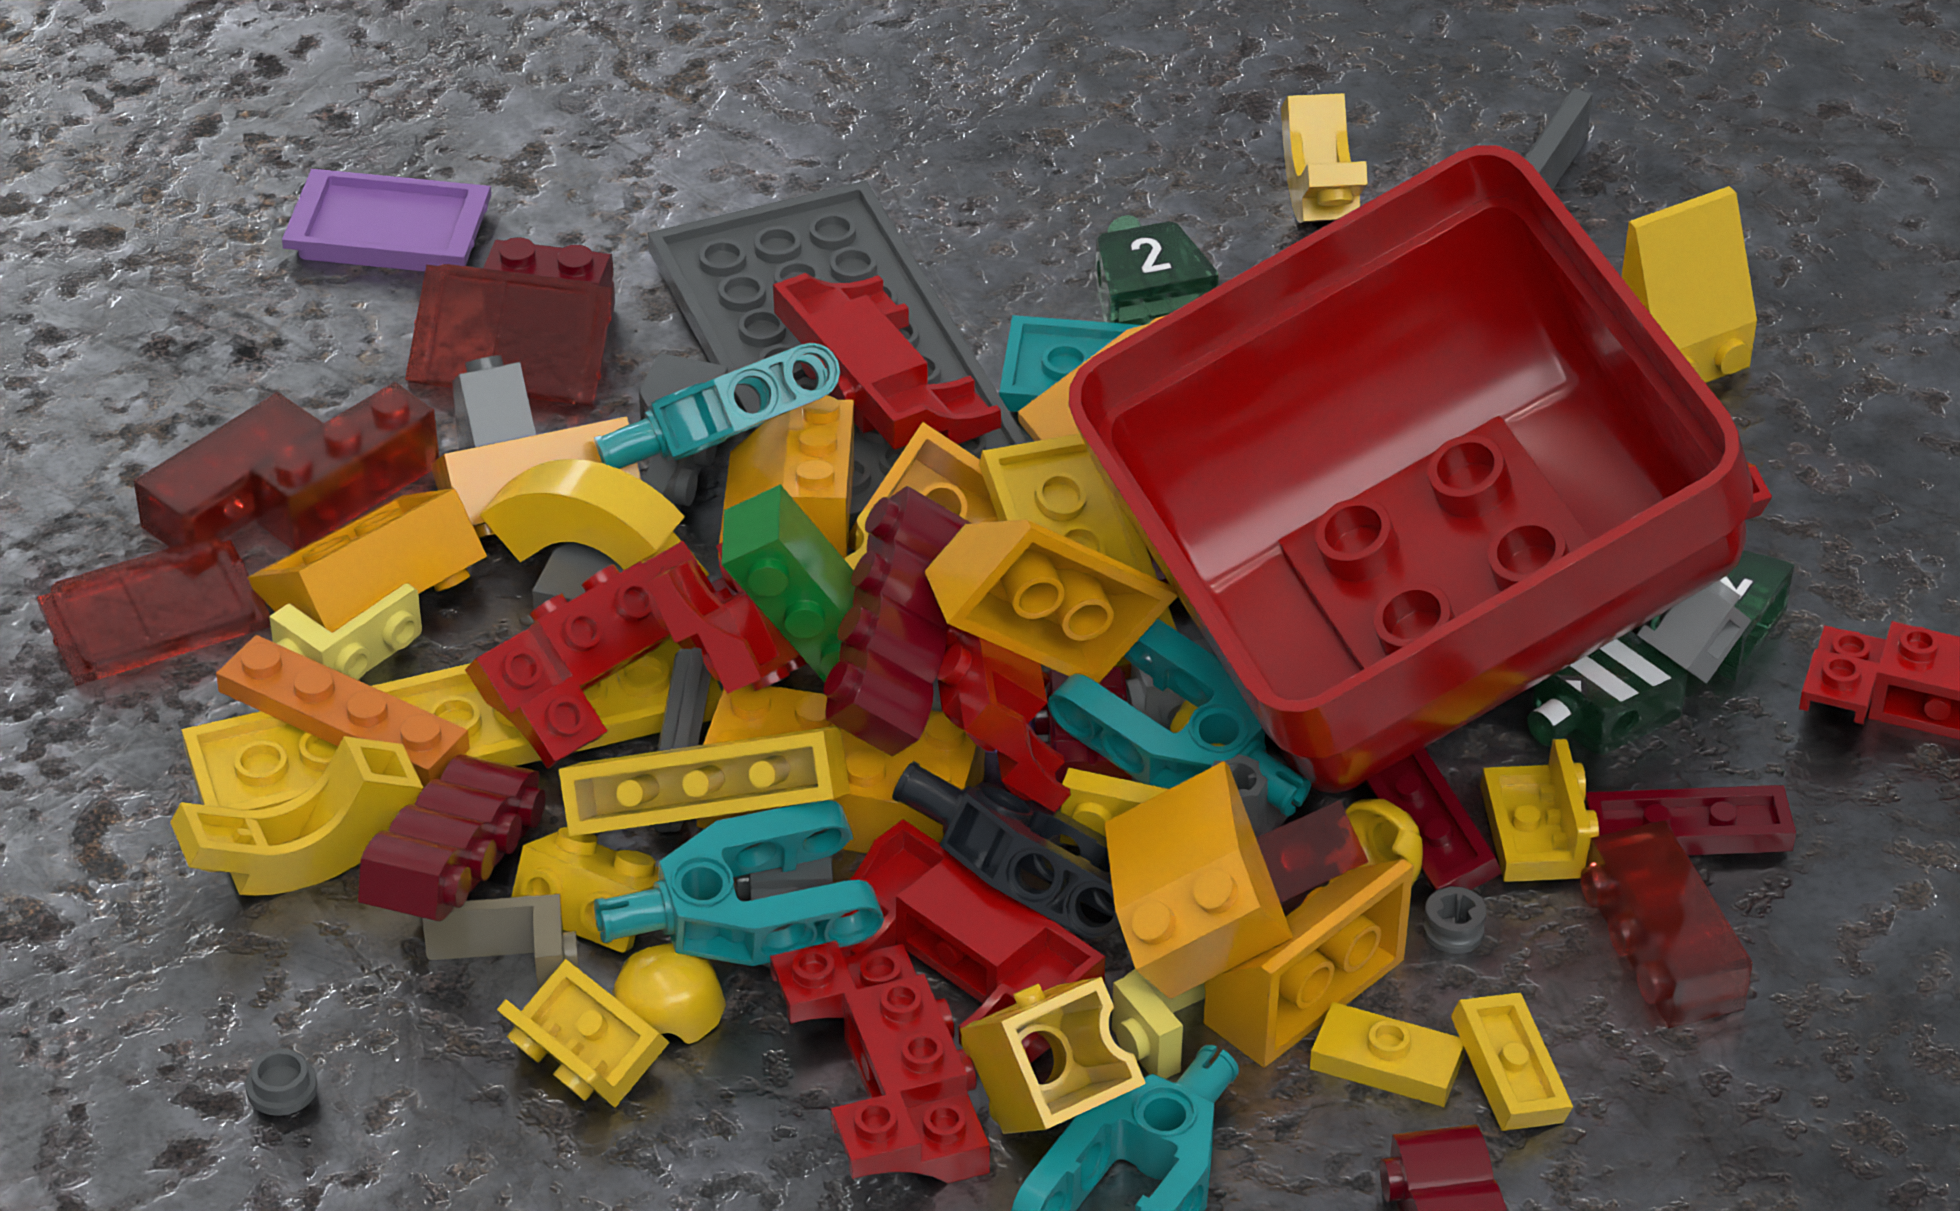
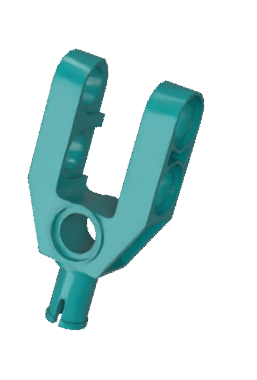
M807 343L705 383L701 382L651 402L652 405L644 412L645 419L606 435L594 437L598 454L603 464L618 469L660 454L663 459L666 458L667 461L672 459L677 461L725 442L730 437L758 427L769 419L823 398L832 392L838 383L840 375L839 363L833 352L824 345ZM820 359L823 360V362L825 363L827 369L824 367V365L822 364V362H821ZM794 363H805L812 368L817 380L814 390L803 389L796 383L792 373ZM736 385L749 386L756 392L760 403L757 413H748L738 407L734 399Z
M1159 619L1148 628L1124 657L1135 667L1152 677L1155 687L1161 691L1169 688L1198 707L1181 731L1177 733L1169 731L1094 680L1081 674H1073L1068 677L1048 699L1049 711L1061 728L1143 784L1171 789L1211 768L1215 760L1224 761L1232 759L1239 754L1259 761V770L1268 779L1267 802L1278 808L1285 816H1290L1295 812L1296 807L1291 802L1300 807L1310 791L1311 783L1307 778L1299 775L1265 752V731L1219 659ZM1218 743L1223 744L1225 746H1213L1210 744Z
M831 800L796 804L717 820L659 861L658 881L654 882L653 889L608 899L599 898L594 900L596 924L598 931H602L600 932V937L603 943L662 929L665 936L670 935L676 953L748 966L770 963V956L831 941L837 940L839 947L865 941L881 928L884 917L873 887L868 882L861 880H847L746 902L739 900L736 896L733 877L779 867L782 868L783 872L796 870L797 864L831 856L840 851L849 840H854L843 807L836 801ZM824 829H828V830L824 831L823 833H820V834H817V835H814V836H810V835L814 834L815 832H818V831H821V830H824ZM763 842L762 844L756 847L745 849L748 846ZM854 910H859V911H857L856 913H854V914H852V915H849V916H846V917H840V916L844 915L845 913H848V912H851V911H854ZM787 924H793V925H791L790 927H788V928H786V929L772 932L773 930L777 929L778 927H781V926H784V925H787Z
M1205 1045L1201 1047L1196 1058L1176 1083L1151 1074L1144 1077L1146 1084L1077 1115L1024 1181L1014 1199L1011 1211H1076L1112 1164L1119 1159L1132 1163L1148 1177L1163 1180L1150 1198L1144 1195L1135 1205V1211H1204L1207 1207L1212 1158L1214 1103L1227 1086L1238 1076L1239 1068L1234 1058L1227 1051L1222 1050L1211 1065L1209 1061L1217 1052V1046Z

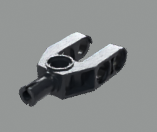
M915 761L911 762L904 770L893 791L892 799L896 802H902L943 825L942 833L945 835L939 846L988 885L1079 936L1088 939H1103L1121 927L1115 912L1111 875L1108 874L1110 864L1105 836L1058 810L1053 812L1033 799L1031 801H1024L1009 790L987 781H982L973 788L967 786L962 790L922 768ZM1061 834L1071 837L1080 848L1081 856L1077 857L1050 842V838ZM1020 868L1051 884V887L1047 890L1031 888L1024 882ZM1080 901L1105 915L1113 917L1112 920L1100 924L1090 921L1083 914Z

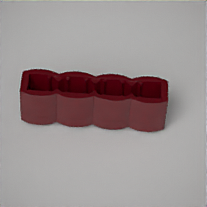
M909 486L904 487L890 498H881L873 506L866 519L865 531L869 533L867 553L859 560L852 574L851 583L855 586L853 607L846 613L840 623L838 639L842 642L839 662L832 668L824 684V694L828 696L825 710L826 720L892 757L920 739L933 704V682L939 672L946 649L947 635L945 629L948 624L925 574V570L965 524H971V522Z
M464 754L454 757L444 770L441 779L430 781L418 796L415 805L409 804L401 809L389 830L377 833L367 845L360 863L358 903L434 921L444 920L454 907L461 908L467 899L468 893L475 888L480 880L486 881L490 877L494 866L502 859L504 854L513 853L518 840L524 836L529 827L536 828L545 807V791L538 788L539 772Z
M1477 1124L1392 1134L1390 1158L1380 1160V1180L1385 1200L1387 1202L1396 1201L1399 1211H1507L1500 1188L1494 1180L1491 1160L1483 1134Z

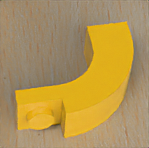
M1345 93L1287 96L1281 106V120L1287 183L1295 217L1299 223L1335 221L1360 207V194L1368 185L1366 161L1351 162Z
M579 459L548 461L522 472L510 480L479 515L520 563L548 545L559 542H576L601 551L619 564L623 570L639 561L644 563L681 542L673 531L685 517L660 492L637 477L603 463ZM696 559V561L698 562L699 566L701 567V569L703 570V572L705 573V575L708 577V576H709V573H708L707 570L701 565V563Z
M344 736L322 776L313 786L298 797L286 803L259 810H241L181 802L170 823L189 868L201 869L207 872H230L239 895L281 894L325 882L361 863L362 854L372 838L380 831H388L397 814L406 805H415L418 796L423 790V786L403 744Z

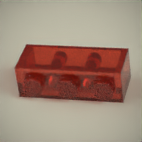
M393 382L249 467L257 523L296 552L431 472V464L439 459L435 410L401 385Z
M279 392L274 393L133 480L141 527L186 560H192L331 472L326 424Z
M1666 820L1591 838L1587 867L1581 871V886L1584 897L1592 908L1598 907L1608 924L1609 935L1614 949L1619 955L1627 956L1637 973V982L1642 997L1648 1004H1655L1668 1028L1744 1010L1753 962Z

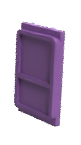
M311 169L282 238L283 249L298 250L299 257L304 260L444 274L451 273L458 266H466L470 252L475 245L474 241L484 214L488 209V203L491 198V186Z

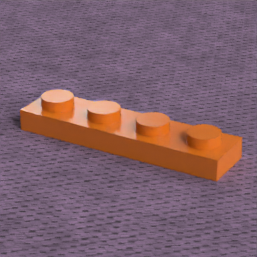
M255 635L216 672L218 691L336 746H339L344 736L403 744L423 786H426L434 779H441L444 770L451 760L459 754H465L470 749L467 729L258 635Z

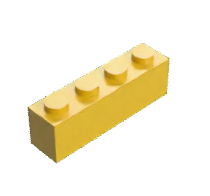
M838 726L580 762L559 769L569 836L831 800L850 792L841 728Z

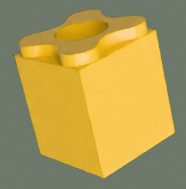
M1102 977L1060 984L1045 991H1042L1039 984L1030 986L1013 994L1016 1004L960 1028L963 1050L974 1062L989 1099L990 1115L1000 1125L1003 1134L1049 1129L1146 1084L1134 1054L1119 1048L1110 1035L1109 1016L1114 1005ZM1032 1032L1039 1033L1048 1041L1054 1055L1052 1073L1044 1084H1038L1021 1043Z

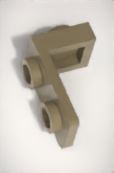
M560 894L465 901L461 908L454 907L452 912L442 921L422 918L426 955L430 960L534 953L538 991L565 959L579 969L576 931L563 932Z

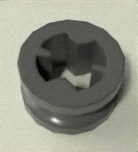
M1451 886L1439 889L1430 895L1426 902V918L1424 920V936L1427 942L1436 950L1447 954H1463L1477 948L1484 939L1486 904L1483 899L1472 890ZM1452 917L1450 922L1445 921L1444 918ZM1460 919L1467 921L1465 923L1458 924Z

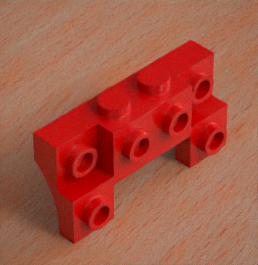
M803 273L773 284L774 313L801 344L816 343L824 345L837 358L840 368L839 380L829 395L837 400H854V423L863 433L876 429L888 444L896 450L908 445L922 422L956 444L1001 428V409L997 405L988 407L975 392V380L970 375L946 383L928 384L927 361L898 330L909 326V308L905 303L896 305L883 291V279L879 275L851 283H830ZM820 359L821 362H822V364L824 365V367L827 369V367H826L825 363L823 362V360ZM801 363L805 374L812 380L816 379L812 368L805 363Z
M684 541L679 542L644 563L639 561L622 572H619L614 564L602 569L582 583L581 586L585 593L569 602L563 593L554 596L529 614L534 623L528 629L478 656L465 669L486 704L499 711L521 732L537 752L547 769L588 743H593L600 739L608 731L583 692L662 647L672 637L669 630L662 628L653 615L650 606L651 592L646 584L647 581L691 560L702 581L720 602L733 596L727 586L716 592ZM698 633L677 642L682 649H692L693 647L702 649L703 645Z
M723 542L716 545L721 556L719 559L720 571L726 584L733 591L738 592L728 599L720 602L710 592L691 560L646 582L651 592V610L657 622L662 628L669 630L675 643L698 633L703 643L702 657L705 666L716 680L721 681L727 694L751 684L754 691H758L789 676L791 671L808 664L721 565Z
M1891 621L1887 639L1824 625L1818 648L1814 650L1803 685L1799 709L1809 711L1811 701L1856 711L1854 722L1864 724L1871 701L1868 719L1960 740V637Z
M948 624L945 629L947 635L946 649L937 674L942 711L955 726L964 730L969 738L979 747L990 752L997 750L1001 781L1012 794L1024 801H1031L1033 799L1051 811L1056 812L1071 796L1070 789L1058 782L1055 774L1063 765L1065 759L1062 754L1043 742L1029 726V722L1048 703L1045 686L1050 682L1049 675L1042 671L1040 663Z
M904 819L874 840L864 860L850 879L866 881L873 887L883 913L884 921L881 928L865 941L840 947L843 956L848 957L893 946L896 943L904 944L908 952L983 1003L969 1018L959 1025V1044L961 1046L962 1033L960 1028L1016 1004L1013 994L1025 988L1039 984L1042 991H1045L1056 985L1102 977L1105 984L1106 956L1056 922L988 885L939 846L938 842ZM854 910V911L845 913L844 915H842V916H840V917H846V916L852 915V914L856 913V912L859 911V910ZM1037 1032L1028 1034L1021 1041L1030 1063L1051 1047L1048 1041Z
M836 940L770 956L771 976L773 981H778L786 1001L787 1016L790 1024L810 1019L844 1018L845 1041L869 1098L831 1108V1127L834 1134H839L849 1159V1172L852 1179L888 1172H912L932 1176L949 1184L990 1173V1144L968 1095V1091L975 1090L977 1086L972 1059L966 1055L963 1049H956L953 1042L955 1036L954 1023L949 1005L945 998L935 1000L925 974H916L904 944L844 957Z

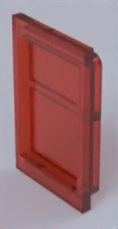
M426 264L417 317L414 321L415 328L405 380L408 383L453 388L452 380L459 374L467 373L466 362L502 355L504 365L520 362L528 398L594 406L598 382L601 379L600 370L608 325L612 319L611 308L615 291L610 287L594 286L587 281L451 264L439 266Z
M212 536L59 580L51 586V593L37 597L40 611L53 636V643L58 647L76 686L271 627L270 614L265 606V601L252 589L247 578L250 575L245 568V562L240 558L231 539L221 542L219 538Z

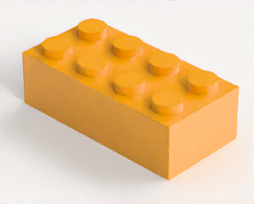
M751 684L729 694L723 688L703 745L836 725L826 720L825 710L828 696L825 694L775 686H767L754 691ZM934 710L930 712L920 739L893 757L841 729L850 792L831 799V801H836L843 807L854 839L849 840L841 850L868 853L874 840L902 819L940 844L945 835L942 833L943 825L900 801H894L892 799L893 791L904 770L913 761L962 790L967 786L973 788L983 781L985 750L975 744L964 730L955 726L945 716L944 712ZM781 807L697 818V827L707 828L717 820Z

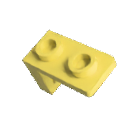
M408 583L402 585L333 633L289 603L269 616L274 643L356 680H359L366 672L398 650L407 647L422 632L418 590Z
M1136 969L1129 972L1124 978L1113 982L1114 1008L1112 1010L1111 1029L1116 1034L1121 1049L1133 1053L1136 1061H1139L1150 1075L1155 1074L1163 1079H1167L1180 1073L1183 1025L1173 1013L1204 999V983L1169 999L1138 973Z

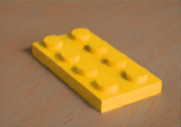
M1080 433L982 451L979 467L999 521L1027 519L1158 579L1145 544L1098 473ZM1167 607L1158 619L1177 631ZM1123 656L1114 667L1131 663Z

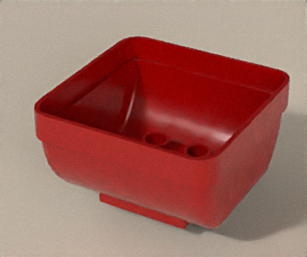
M1476 145L1454 153L1093 356L1078 369L1069 386L1068 406L1098 473L1170 585L1174 587L1179 599L1279 754L1284 758L1290 769L1307 778L1311 783V787L1317 791L1337 794L1351 790L1720 581L1738 566L1746 543L1745 519L1753 503V484L1739 432L1729 412L1534 166L1519 153L1498 145Z

